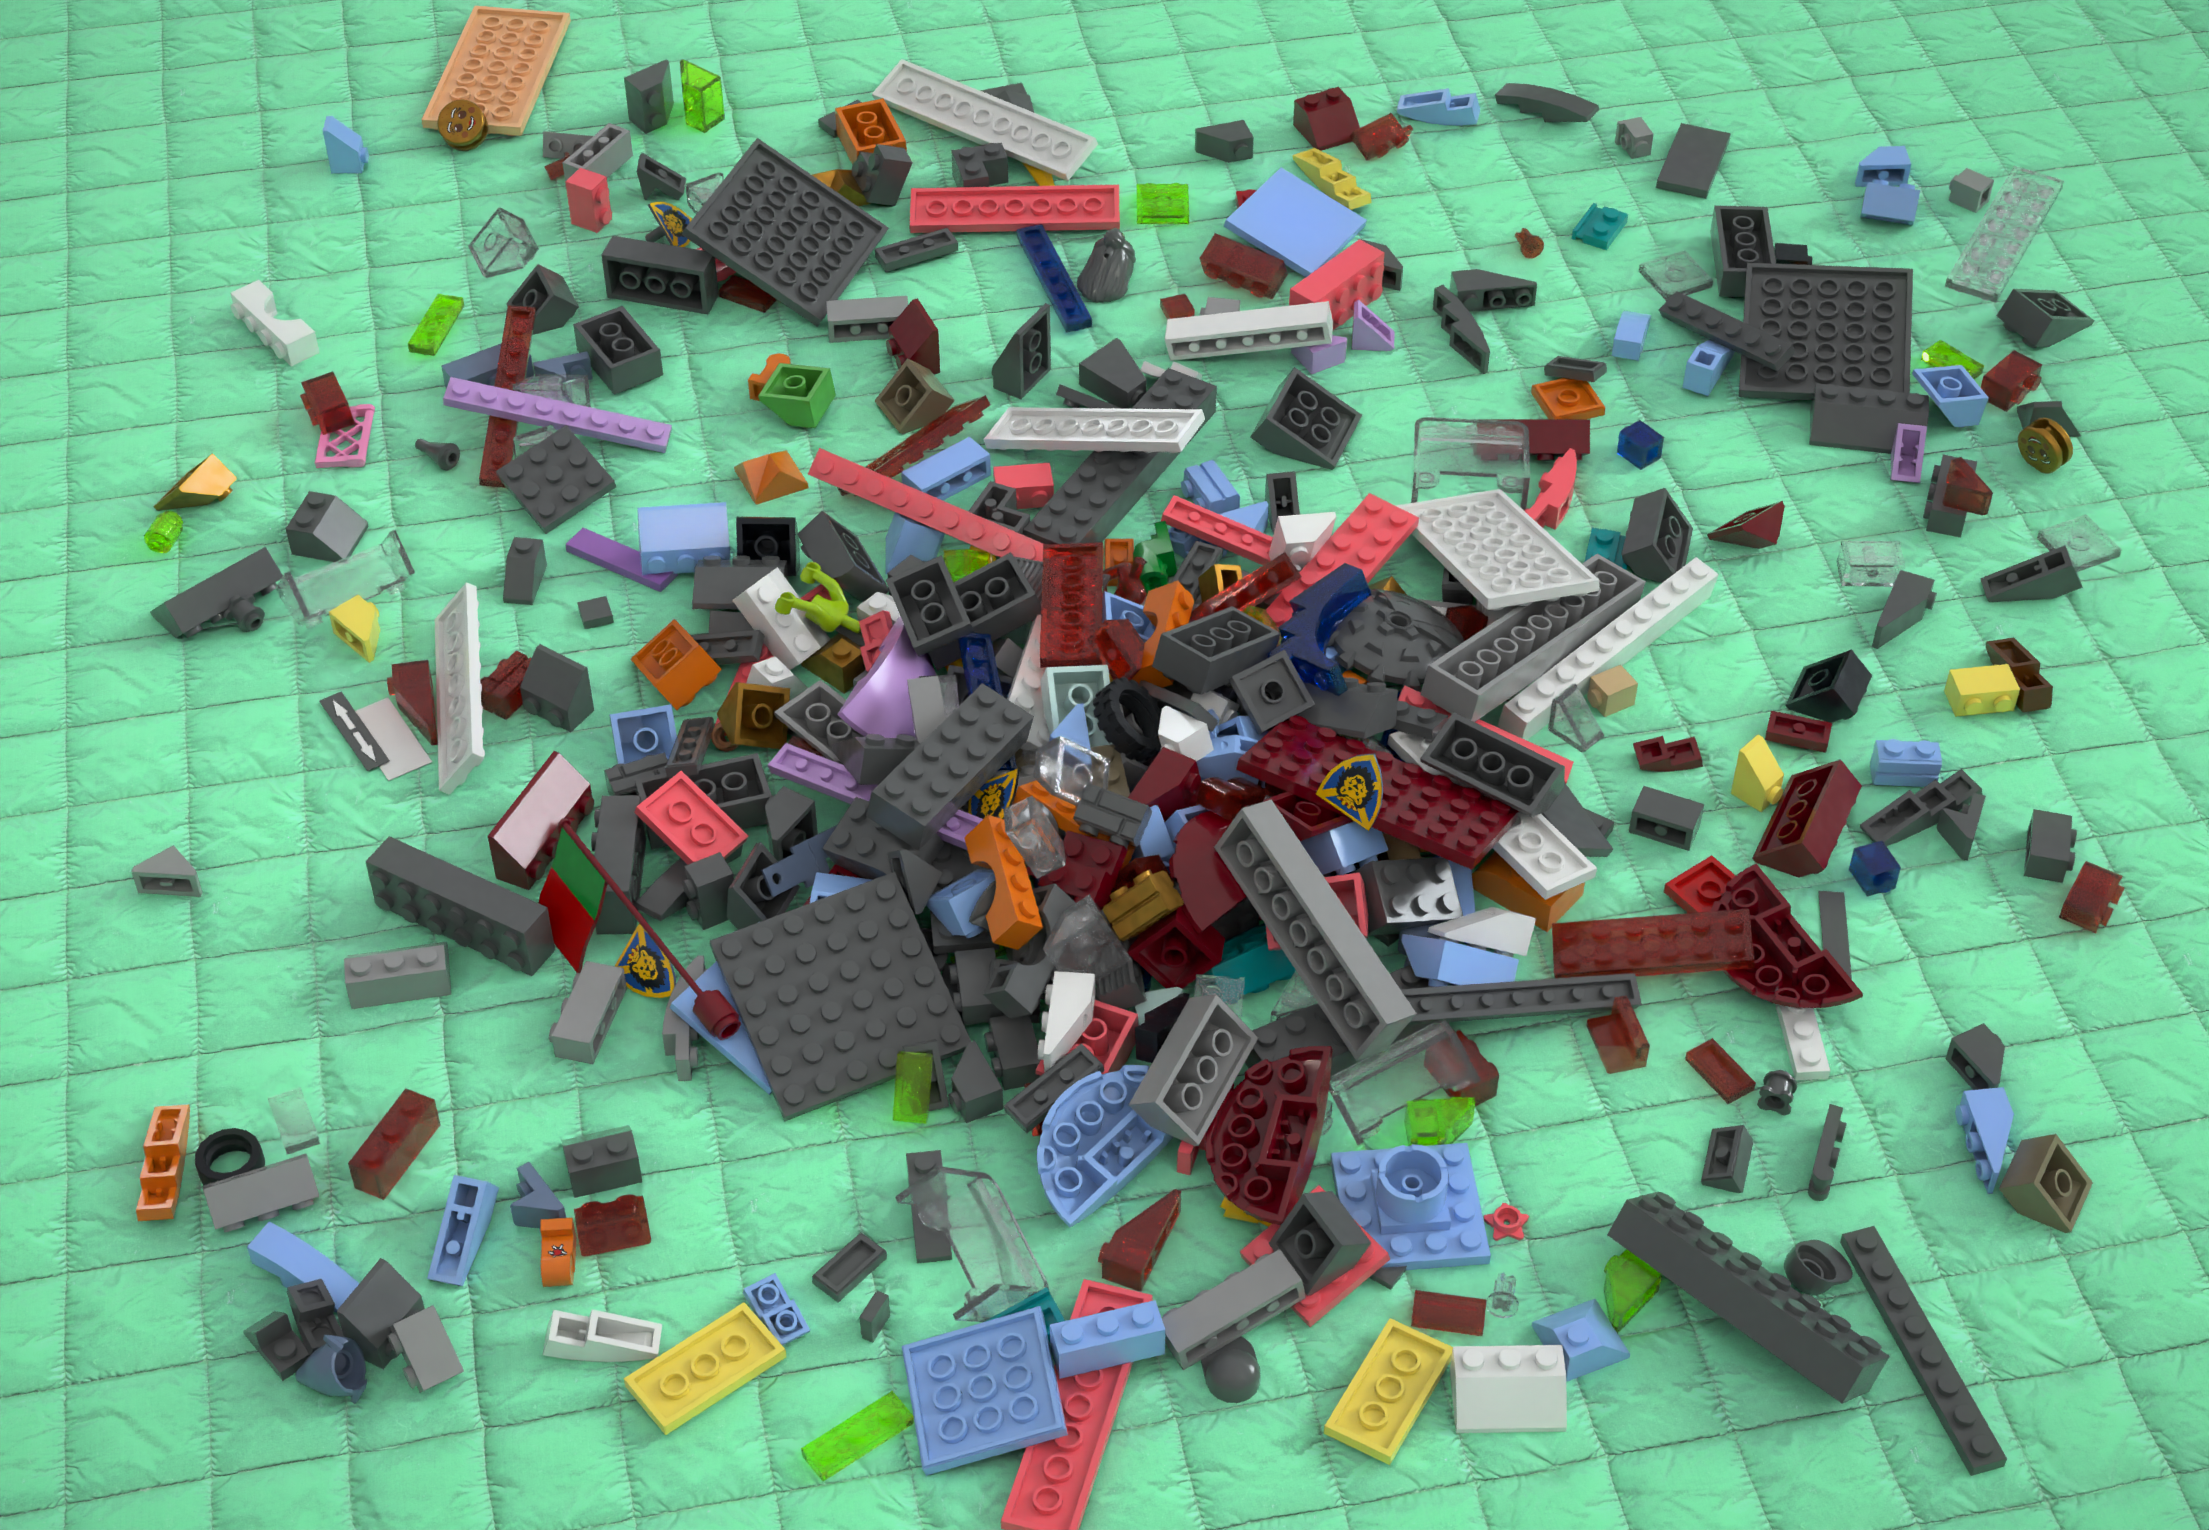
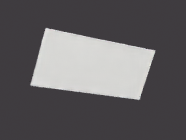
M388 697L355 711L390 760L379 766L388 781L432 763V760Z

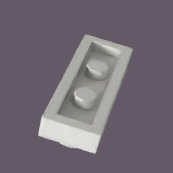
M1775 1004L1795 1080L1828 1079L1830 1067L1814 1009L1794 1008Z

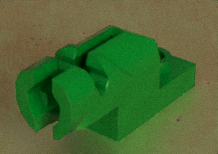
M1166 521L1154 523L1156 534L1151 535V540L1136 544L1133 552V564L1143 596H1147L1150 590L1168 584L1167 578L1175 576L1177 572Z

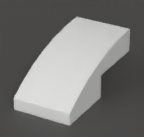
M1146 361L1143 362L1140 369L1141 372L1156 378H1160L1166 371ZM1173 361L1170 369L1201 380V373Z

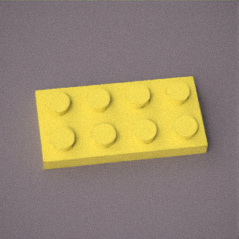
M743 1302L625 1377L624 1383L628 1391L661 1431L667 1435L785 1359L786 1349L748 1305Z
M1389 1318L1324 1425V1434L1390 1465L1451 1362L1453 1347Z

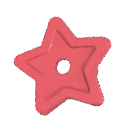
M1502 1203L1495 1210L1494 1214L1484 1215V1221L1494 1228V1240L1498 1241L1507 1236L1517 1240L1524 1238L1521 1227L1528 1221V1214H1521L1517 1208L1507 1203ZM1508 1221L1510 1224L1505 1225L1504 1222Z

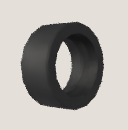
M230 1128L217 1131L200 1143L195 1153V1166L204 1186L264 1167L265 1158L256 1136L247 1130ZM242 1151L250 1154L248 1162L233 1172L219 1173L210 1169L213 1161L227 1152Z

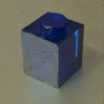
M1639 420L1620 431L1617 453L1634 466L1642 470L1661 459L1664 437L1647 424Z
M1883 841L1854 848L1849 866V871L1866 896L1887 893L1895 889L1901 869Z

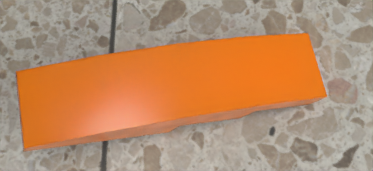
M189 1104L157 1106L154 1108L143 1145L145 1161L140 1174L142 1190L136 1207L138 1221L174 1219L185 1164L190 1119Z

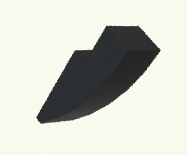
M1184 992L1144 1014L1145 1022L1135 1027L1137 1060L1153 1063L1190 998L1189 993Z

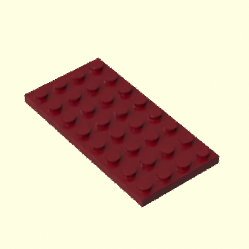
M1296 715L1275 726L1239 758L1236 770L1346 816L1316 795V792L1330 770L1342 761L1357 755L1375 753L1382 773L1383 798L1381 808L1372 828L1471 870L1511 828L1519 814L1518 810L1498 800L1486 797L1474 788L1462 787L1453 783L1448 777L1426 772L1417 764L1402 762L1395 759L1388 752L1376 751L1366 747L1359 740L1347 739L1337 735L1330 728H1320L1309 723L1304 717Z

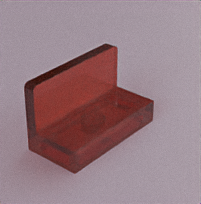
M1627 995L1615 997L1611 1015L1590 1018L1586 1024L1604 1067L1609 1074L1646 1067L1650 1048Z

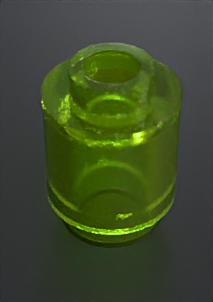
M164 511L158 514L144 535V541L149 549L157 553L169 552L183 531L182 518L173 511Z

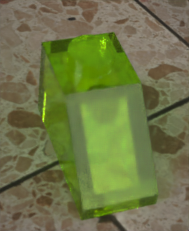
M1627 1249L1620 1256H1612L1604 1268L1606 1278L1603 1289L1608 1318L1617 1334L1659 1291L1662 1279L1661 1273Z

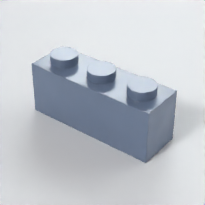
M518 338L441 366L446 389L450 377L499 388H506L534 377L531 355Z

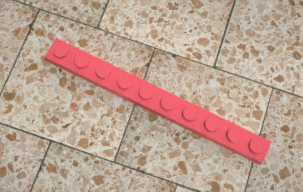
M819 448L808 472V475L1000 558L1011 552L1014 557L1071 568L1076 559L1069 554Z

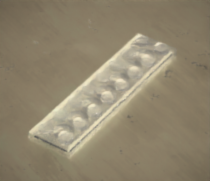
M2014 166L1948 275L1945 287L1997 303L2061 192L2064 180Z

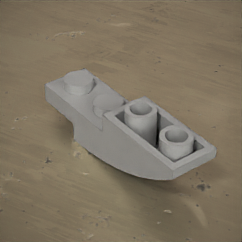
M704 955L697 956L685 969L694 981L707 970L705 968ZM682 976L676 983L668 1001L663 1021L662 1036L665 1056L675 1055L678 1081H692V1067H698L697 1046L692 1047V1041L699 1039V1033L670 1009L671 1003L689 987Z

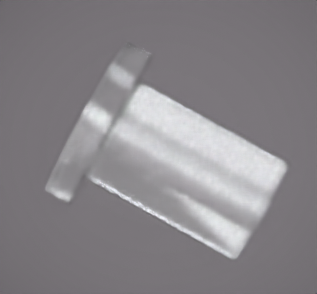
M1499 1273L1497 1280H1495L1494 1292L1487 1298L1486 1308L1495 1317L1509 1318L1518 1312L1519 1302L1514 1296L1516 1278L1513 1275L1507 1277L1505 1273Z

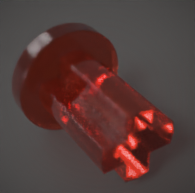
M568 152L564 153V158L544 166L550 180L564 175L562 162L570 156Z
M1522 228L1521 233L1516 232L1515 238L1521 245V253L1526 258H1535L1541 254L1544 242L1539 236L1532 235L1526 228Z

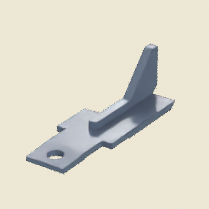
M837 825L790 847L792 855L761 870L772 897L804 882L806 888L812 886L816 872L829 873L830 869L826 862L828 855L822 848ZM774 874H777L779 877L778 884H775L772 880Z

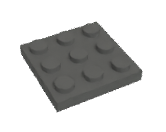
M567 425L496 471L499 480L545 534L616 488L612 477Z

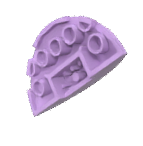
M900 616L878 650L881 653L870 671L857 682L837 714L845 723L864 737L868 734H879L885 738H896L899 734L915 737L907 679L937 676L928 653L917 656Z

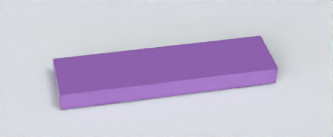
M582 528L566 543L567 552L659 592H662L678 576V573L673 574V572L642 575L639 551L586 528Z

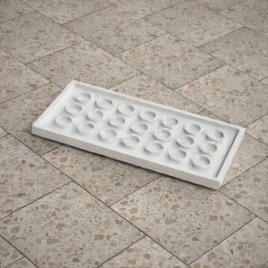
M1501 489L1396 505L1419 517L1418 526L1411 534L1487 610L1498 611L1513 605L1528 606L1536 601H1557L1560 597L1572 595L1580 597L1590 592L1599 591L1600 580Z

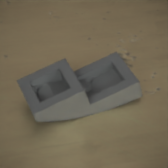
M322 1279L287 1287V1295L293 1316L309 1356L326 1344L323 1340L324 1334L344 1337L342 1329L334 1316L335 1303Z

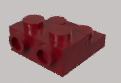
M1067 830L1057 857L1050 855L1038 886L1043 887L1056 884L1081 909L1090 911L1091 907L1103 909L1111 894L1128 850L1116 843Z

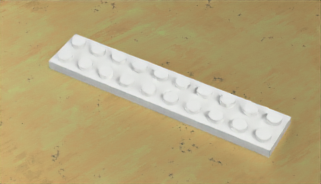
M903 59L899 61L872 93L874 100L884 98L886 104L891 108L980 145L1002 142L1007 156L1069 181L1098 145L1096 138Z

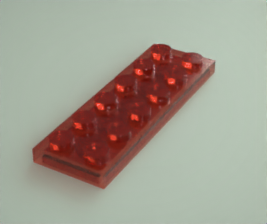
M985 395L955 405L865 467L889 478L898 475L904 470L902 467L907 462L912 464L924 457L923 451L928 448L933 450L944 443L942 438L947 435L949 437L956 435L964 429V423L967 421L972 423L984 416L982 411L991 405ZM838 488L842 496L851 494L847 491Z
M1103 542L1043 544L1040 668L1102 665Z
M1749 909L1552 923L1555 979L1635 973V976L1755 968Z

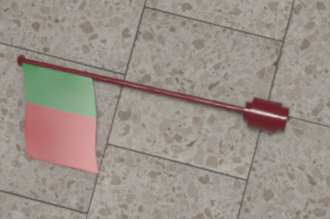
M566 818L561 819L558 823L561 832L555 858L538 903L548 907L554 944L577 973H581L586 948L601 914L607 885H609L696 993L697 997L694 1001L693 1013L712 1036L718 1037L719 1040H725L733 1036L741 1026V1022L738 1020L739 1015L719 990H706L703 992L569 826L570 820Z

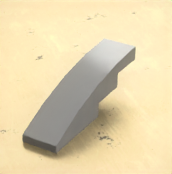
M938 676L907 679L916 740L920 744L946 719Z

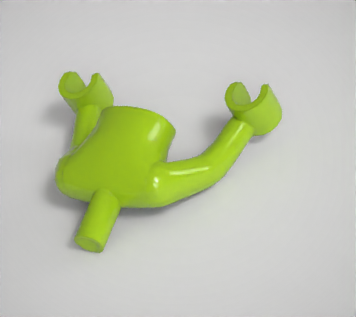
M816 562L807 563L801 572L800 579L807 584H814L816 581L822 584L828 590L831 600L817 594L809 602L796 598L791 592H784L776 601L775 610L778 613L790 614L792 608L806 612L805 617L817 624L823 631L832 632L839 625L857 634L861 630L859 621L848 616L849 605L840 585L836 580L822 572L820 565Z

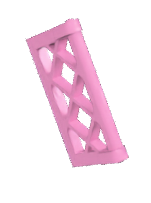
M372 404L325 408L315 459L316 468L365 466L375 407ZM343 417L342 419L332 424L333 418ZM356 417H365L362 422L355 419ZM349 422L355 425V427L347 432L339 429ZM362 430L360 440L357 441L352 438V436ZM335 432L339 435V437L329 442L331 433ZM344 441L352 444L342 451L336 447ZM359 449L358 455H349ZM330 450L336 454L333 457H326L327 452Z

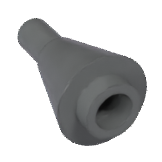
M418 439L415 443L416 449L425 452L443 470L454 468L459 461L460 450L454 443H430L423 439Z

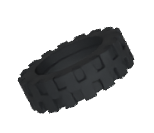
M1121 677L1120 679L1113 680L1095 695L1093 714L1099 721L1097 725L1100 731H1103L1106 735L1104 736L1109 744L1112 742L1117 752L1120 754L1123 752L1125 757L1130 760L1135 758L1137 762L1146 761L1157 754L1161 748L1158 730L1162 708H1159L1157 705L1159 702L1154 696L1151 697L1148 694L1149 691L1144 686L1140 687L1135 680L1131 679L1128 681L1127 678ZM1120 704L1129 709L1139 721L1143 735L1134 730L1127 722L1120 709Z

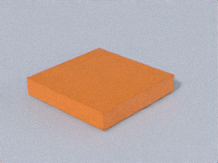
M1562 378L1532 385L1531 394L1548 419H1590L1605 415V406L1588 381Z

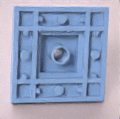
M1468 1143L1429 1146L1412 1144L1411 1146L1402 1145L1388 1149L1331 1153V1167L1337 1198L1352 1218L1389 1254L1390 1260L1381 1268L1407 1266L1406 1270L1490 1264L1491 1254Z

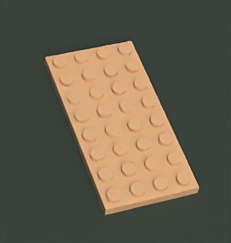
M474 6L421 119L423 128L438 130L437 120L441 110L452 101L464 99L475 103L485 115L488 121L487 134L522 136L571 22L570 13Z

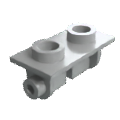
M543 131V157L567 159L593 136Z

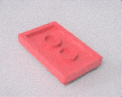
M682 771L678 772L641 802L634 811L687 865L719 852L726 859L748 839V835Z

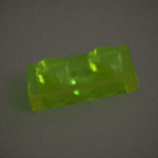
M1942 340L1937 341L1924 350L1921 360L1933 367L1962 365L1973 379L1979 377L1984 369L1983 364Z
M904 1051L897 1053L893 1121L923 1124L928 1122L933 1054Z

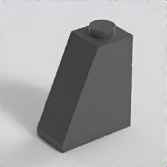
M1115 338L1079 363V385L1112 405L1123 409H1132L1146 393L1147 379L1118 338Z

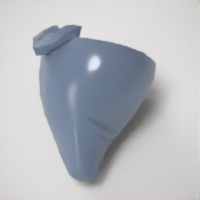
M324 1334L323 1340L326 1344L315 1350L296 1371V1380L324 1395L351 1396V1402L355 1404L359 1401L367 1385L363 1352L351 1338Z

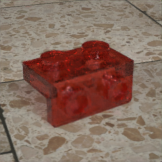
M1390 113L1353 131L1350 138L1365 159L1370 160L1376 156L1377 158L1383 157L1394 147L1397 149L1403 147L1409 141L1408 137L1413 128L1411 125L1402 128L1393 114Z
M632 1194L623 1195L615 1201L606 1203L598 1201L587 1202L580 1208L574 1209L581 1255L584 1257L651 1243L643 1195L637 1197Z

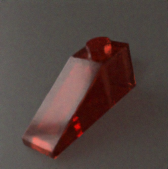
M421 660L392 664V677L387 678L389 695H395L398 708L432 746L438 745L433 680L429 661Z
M1174 1189L1117 1229L1110 1243L1105 1242L1098 1257V1262L1102 1263L1103 1279L1140 1292L1142 1291L1181 1213L1180 1190Z

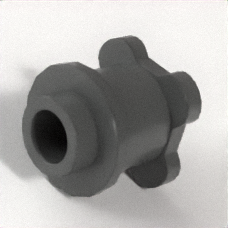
M252 594L247 596L235 595L231 598V604L224 612V617L227 620L234 618L238 622V627L243 632L257 630L262 625L265 613L260 607L253 605L256 598Z
M1770 1071L1763 1079L1765 1086L1760 1088L1759 1094L1762 1097L1759 1098L1757 1105L1763 1110H1772L1781 1115H1788L1791 1112L1792 1107L1789 1103L1793 1101V1093L1797 1089V1081L1786 1071Z

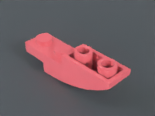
M1571 448L1563 457L1556 459L1553 468L1548 473L1545 472L1539 481L1541 493L1538 495L1535 504L1530 509H1525V512L1542 528L1546 525L1556 530L1570 507L1577 470L1576 453Z

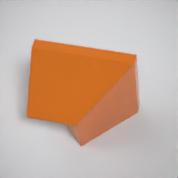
M787 450L763 455L734 466L736 474L756 505L809 488L807 481Z

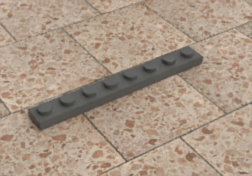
M1635 973L1400 989L1417 1013L1407 1025L1636 1009L1642 1005Z
M1875 1226L1842 1234L1840 1241L1842 1247L1969 1474L1973 1476L2004 1467L2007 1457Z

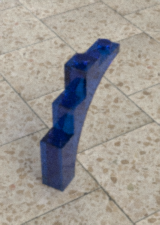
M1344 563L1291 599L1289 602L1293 609L1292 618L1278 627L1282 636L1281 645L1267 653V657L1269 658L1285 650L1303 682L1310 683L1323 691L1326 690L1337 696L1347 691L1348 687L1338 663L1326 657V648L1332 634L1341 621L1355 607L1372 595L1362 569Z

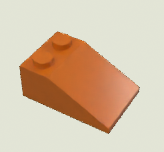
M675 619L631 658V661L676 710L691 703L695 694L702 687L714 682L718 673L722 670Z

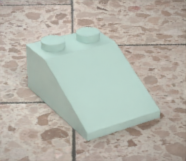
M1108 665L1046 667L1040 682L1043 709L1049 734L1053 733L1077 704L1083 703L1090 747L1113 745L1112 742L1109 744L1104 736L1106 735L1103 731H1100L1097 725L1099 721L1093 714L1095 695L1110 684Z

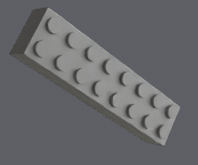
M1268 800L1242 808L1214 848L1355 1060L1358 1061L1387 1050L1417 1013L1273 801Z

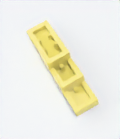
M1316 148L1293 155V160L1304 174L1323 193L1343 206L1353 210L1372 203L1371 193L1357 187L1356 177L1342 170L1341 160Z

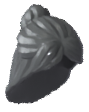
M1118 228L1108 230L1104 237L1095 243L1084 269L1077 278L1078 290L1082 293L1083 297L1092 302L1118 300L1128 290V283L1133 273L1134 263L1136 262L1133 246L1125 240L1124 234Z

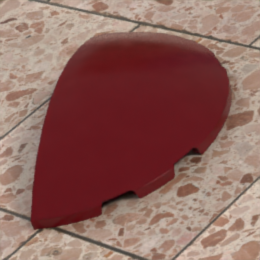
M1213 810L1201 813L1189 820L1179 830L1173 840L1176 843L1175 854L1169 860L1171 879H1175L1178 882L1181 891L1180 896L1184 901L1181 908L1198 935L1248 898L1214 848L1239 813L1237 811Z
M1757 864L1746 868L1727 883L1726 892L1719 902H1714L1709 917V943L1716 962L1730 980L1746 992L1761 999L1794 1008H1826L1849 1003L1863 997L1861 990L1827 949L1821 951L1792 916L1791 905Z
M1332 1046L1295 1048L1289 1050V1056L1273 1062L1264 1059L1245 1071V1079L1232 1091L1229 1090L1206 1132L1205 1149L1214 1181L1222 1194L1247 1215L1271 1224L1281 1225L1302 1196L1311 1173L1322 1132L1331 1076Z

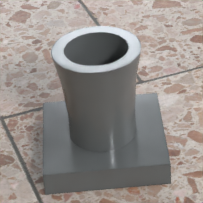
M1285 650L1229 679L1238 696L1237 704L1240 705L1238 708L1239 715L1249 716L1259 735L1315 705Z

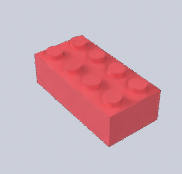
M1359 239L1290 288L1289 306L1329 301L1333 319V330L1353 316L1355 301L1360 300L1367 306L1381 296L1385 268L1384 252Z

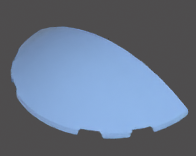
M1124 1065L1119 1071L1105 1074L1097 1071L1082 1078L1062 1093L1044 1119L1039 1145H1037L1038 1174L1040 1175L1045 1190L1044 1193L1050 1205L1069 1227L1079 1223L1108 1202L1133 1180L1174 1138L1150 1127L1129 1106L1131 1099L1149 1070L1147 1065Z

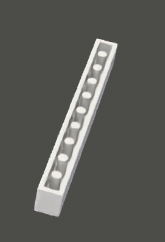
M1695 557L1508 701L1503 707L1497 727L1522 739H1530L1588 693L1590 677L1618 665L1623 666L1709 599L1719 574Z

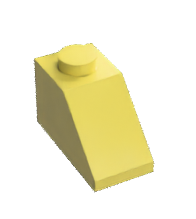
M356 595L329 611L333 633L370 663L374 660L380 634L378 617L380 615L372 602H367L361 596Z
M1759 734L1739 750L1731 794L1759 812H1762L1770 804L1774 805L1780 800L1783 794L1781 787L1784 773L1766 741Z

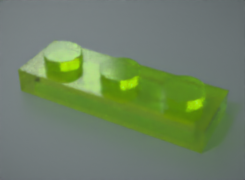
M437 294L408 342L409 352L430 356L436 355L464 308L462 297Z
M891 1391L802 1447V1457L819 1478L825 1481L914 1424L913 1414L897 1395Z

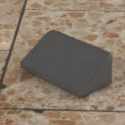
M1744 1125L1712 1129L1701 1178L1702 1185L1735 1193H1743L1753 1146V1139Z

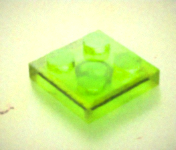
M1137 184V224H1189L1188 184Z

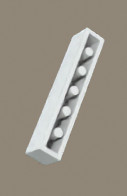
M1329 301L1167 319L1165 343L1170 361L1332 344L1333 319Z

